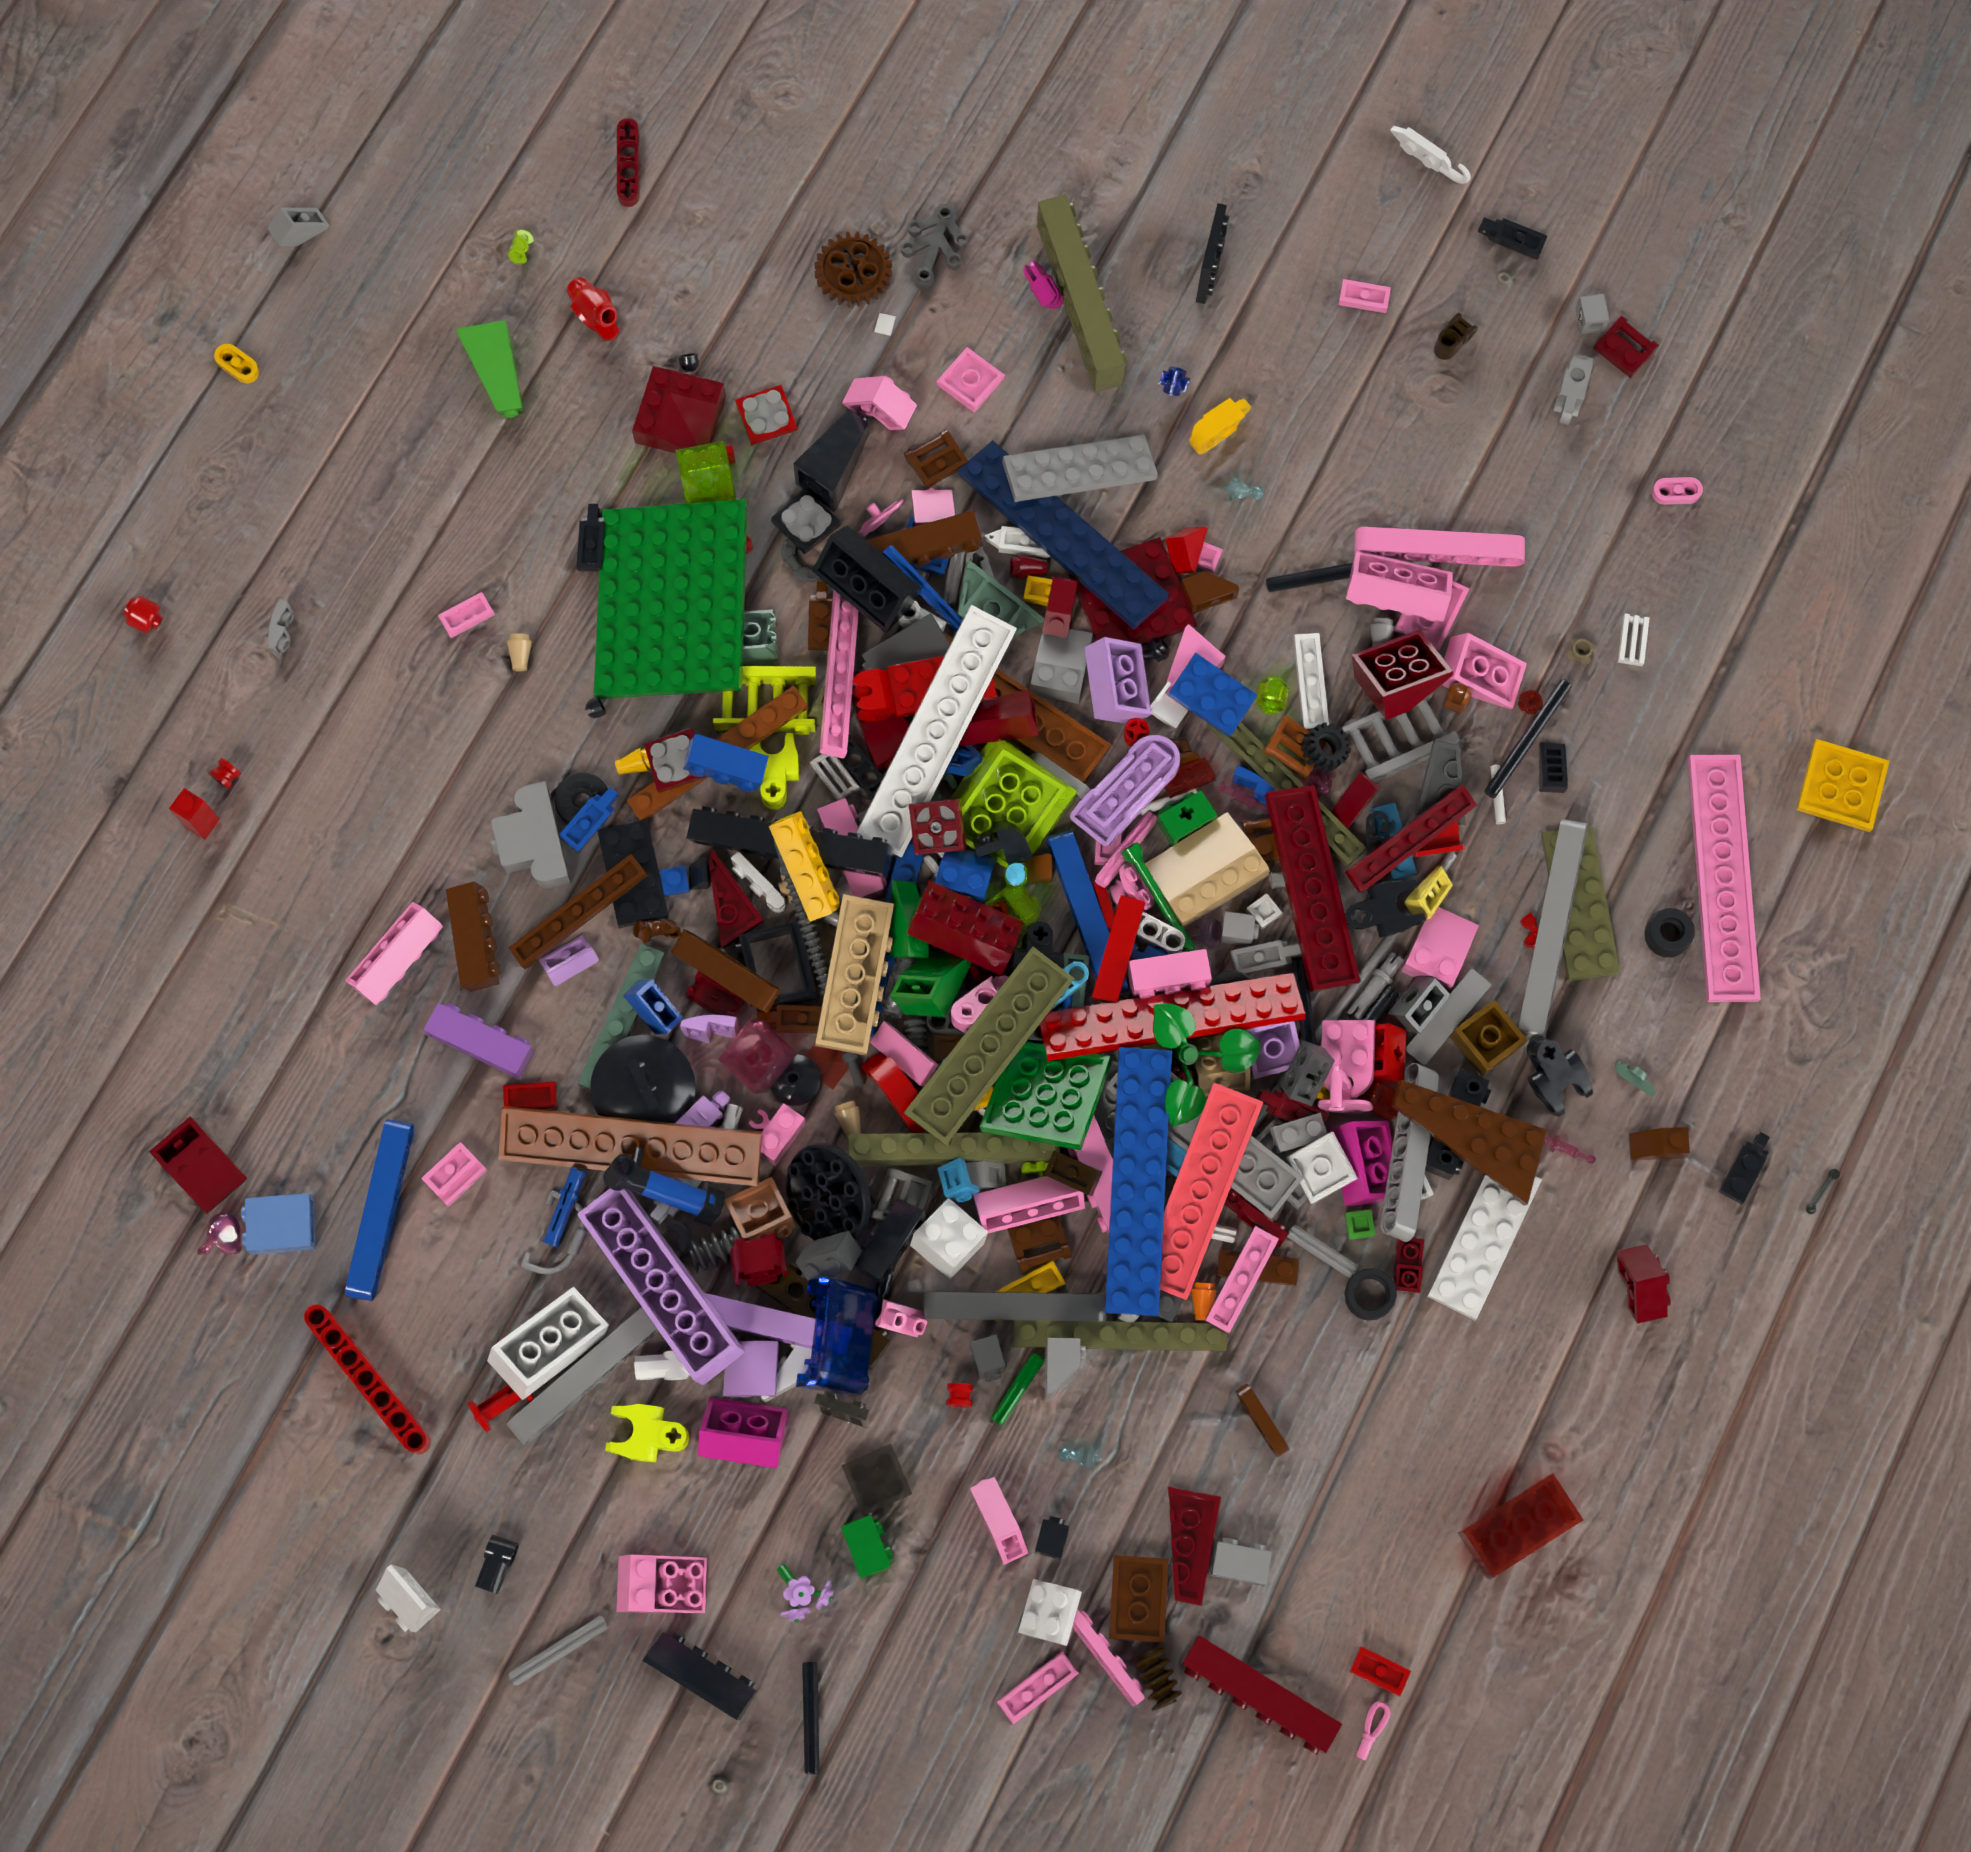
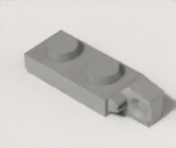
M1281 940L1230 951L1234 970L1245 975L1286 967V965L1292 964L1291 959L1302 957L1299 944L1288 946L1287 941L1281 942Z

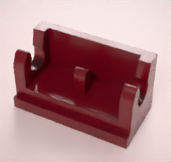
M700 971L695 975L693 986H689L687 990V999L714 1015L736 1017L745 1004L742 998Z

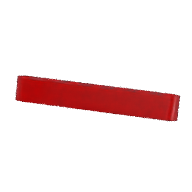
M316 1304L308 1307L304 1313L306 1325L403 1447L416 1455L427 1452L431 1445L429 1434L334 1315L322 1305ZM318 1312H323L324 1320L322 1323L315 1325L313 1323L314 1315ZM335 1332H339L341 1335L340 1341L335 1345H330V1336ZM355 1352L357 1354L356 1362L347 1366L345 1363L346 1356L349 1353ZM366 1373H372V1383L368 1386H363L362 1377ZM388 1393L390 1396L389 1403L384 1407H379L378 1398L380 1395ZM405 1414L406 1423L402 1427H395L394 1420L396 1416ZM421 1434L423 1437L421 1446L412 1448L411 1439L413 1436Z

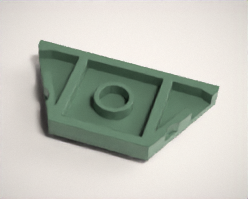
M970 560L967 562L957 615L961 619H964L970 605H973L1016 627L1017 629L1013 637L1045 621V618Z

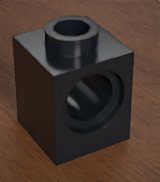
M1050 1516L1049 1520L1043 1519L1034 1553L1061 1560L1070 1527L1064 1525V1519Z

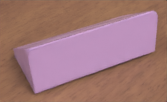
M583 934L541 958L539 961L553 985L557 986L597 963L599 959Z

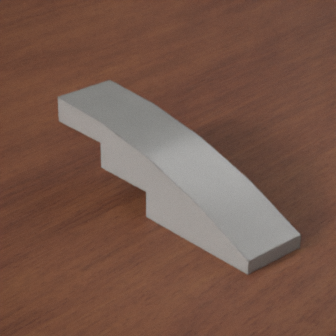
M1471 968L1420 1034L1417 1033L1408 1044L1406 1051L1425 1066L1449 1038L1454 1029L1458 1027L1487 992L1492 983Z

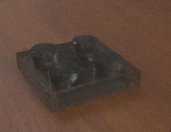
M892 1444L841 1465L862 1516L913 1495Z

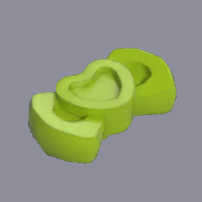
M520 229L515 231V238L512 240L513 245L510 247L507 255L514 264L521 265L526 263L525 252L529 250L528 245L534 239L529 231Z
M1025 1162L1021 1166V1171L1025 1176L1039 1175V1178L1044 1177L1049 1162Z

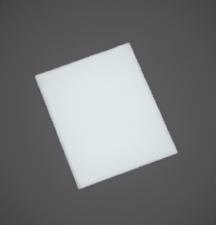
M879 313L874 332L891 336L896 316Z

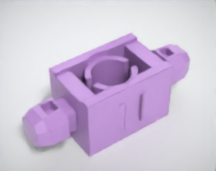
M723 1090L713 1095L711 1102L703 1095L676 1124L716 1127L724 1118L719 1109L726 1107L730 1097Z

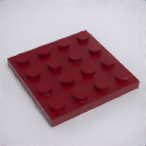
M1160 537L1120 551L1169 593V599L1134 630L1068 572L1071 580L1078 581L1076 594L1096 641L1107 637L1139 643L1141 646H1144L1154 637L1158 640L1184 632L1188 624L1192 628H1195L1197 625Z

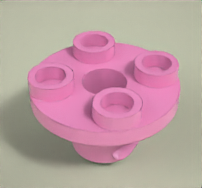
M1129 862L1122 864L1119 869L1121 881L1116 880V884L1110 888V896L1113 902L1118 906L1120 895L1145 901L1143 910L1151 908L1154 905V898L1135 866Z

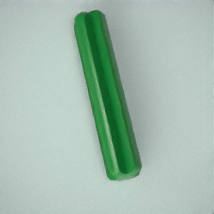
M1035 1353L1030 1356L992 1414L991 1419L999 1425L1005 1423L1043 1365L1044 1359Z

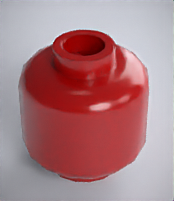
M138 596L135 600L131 598L123 612V616L126 617V624L143 633L150 632L152 628L157 630L163 619V616L159 614L160 606L142 596Z

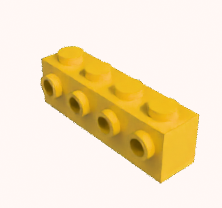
M799 811L771 824L769 828L809 921L835 912L841 906L839 896L834 890L828 870L822 862L818 847L811 836L808 823L804 819L802 812Z

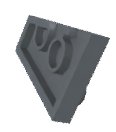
M1433 740L1415 812L1417 815H1421L1459 785H1462L1459 745ZM1465 816L1458 820V824L1466 825Z

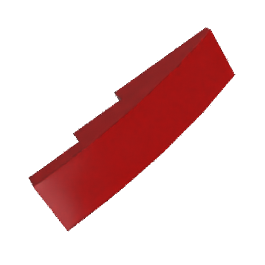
M1120 895L1092 999L1106 1003L1118 1002L1145 901Z

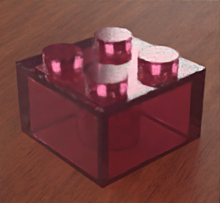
M762 1019L749 1020L718 1060L754 1094L768 1092L798 1053Z

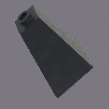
M849 409L793 463L796 485L805 491L808 489L821 503L834 512L840 504L868 438V420L862 414H855Z

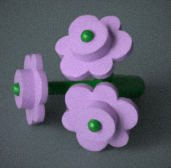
M786 1564L778 1567L777 1572L788 1586L783 1591V1597L789 1600L792 1606V1610L781 1612L780 1616L788 1617L789 1621L795 1622L805 1619L804 1614L811 1613L810 1608L798 1609V1604L803 1606L809 1604L811 1594L820 1597L816 1605L819 1611L823 1605L828 1606L830 1601L833 1600L834 1591L830 1590L831 1581H827L821 1592L810 1585L808 1577L801 1576L796 1579Z

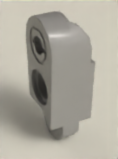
M1575 355L1568 368H1566L1560 382L1554 411L1560 413L1559 423L1569 425L1572 416H1578L1585 398L1594 358Z

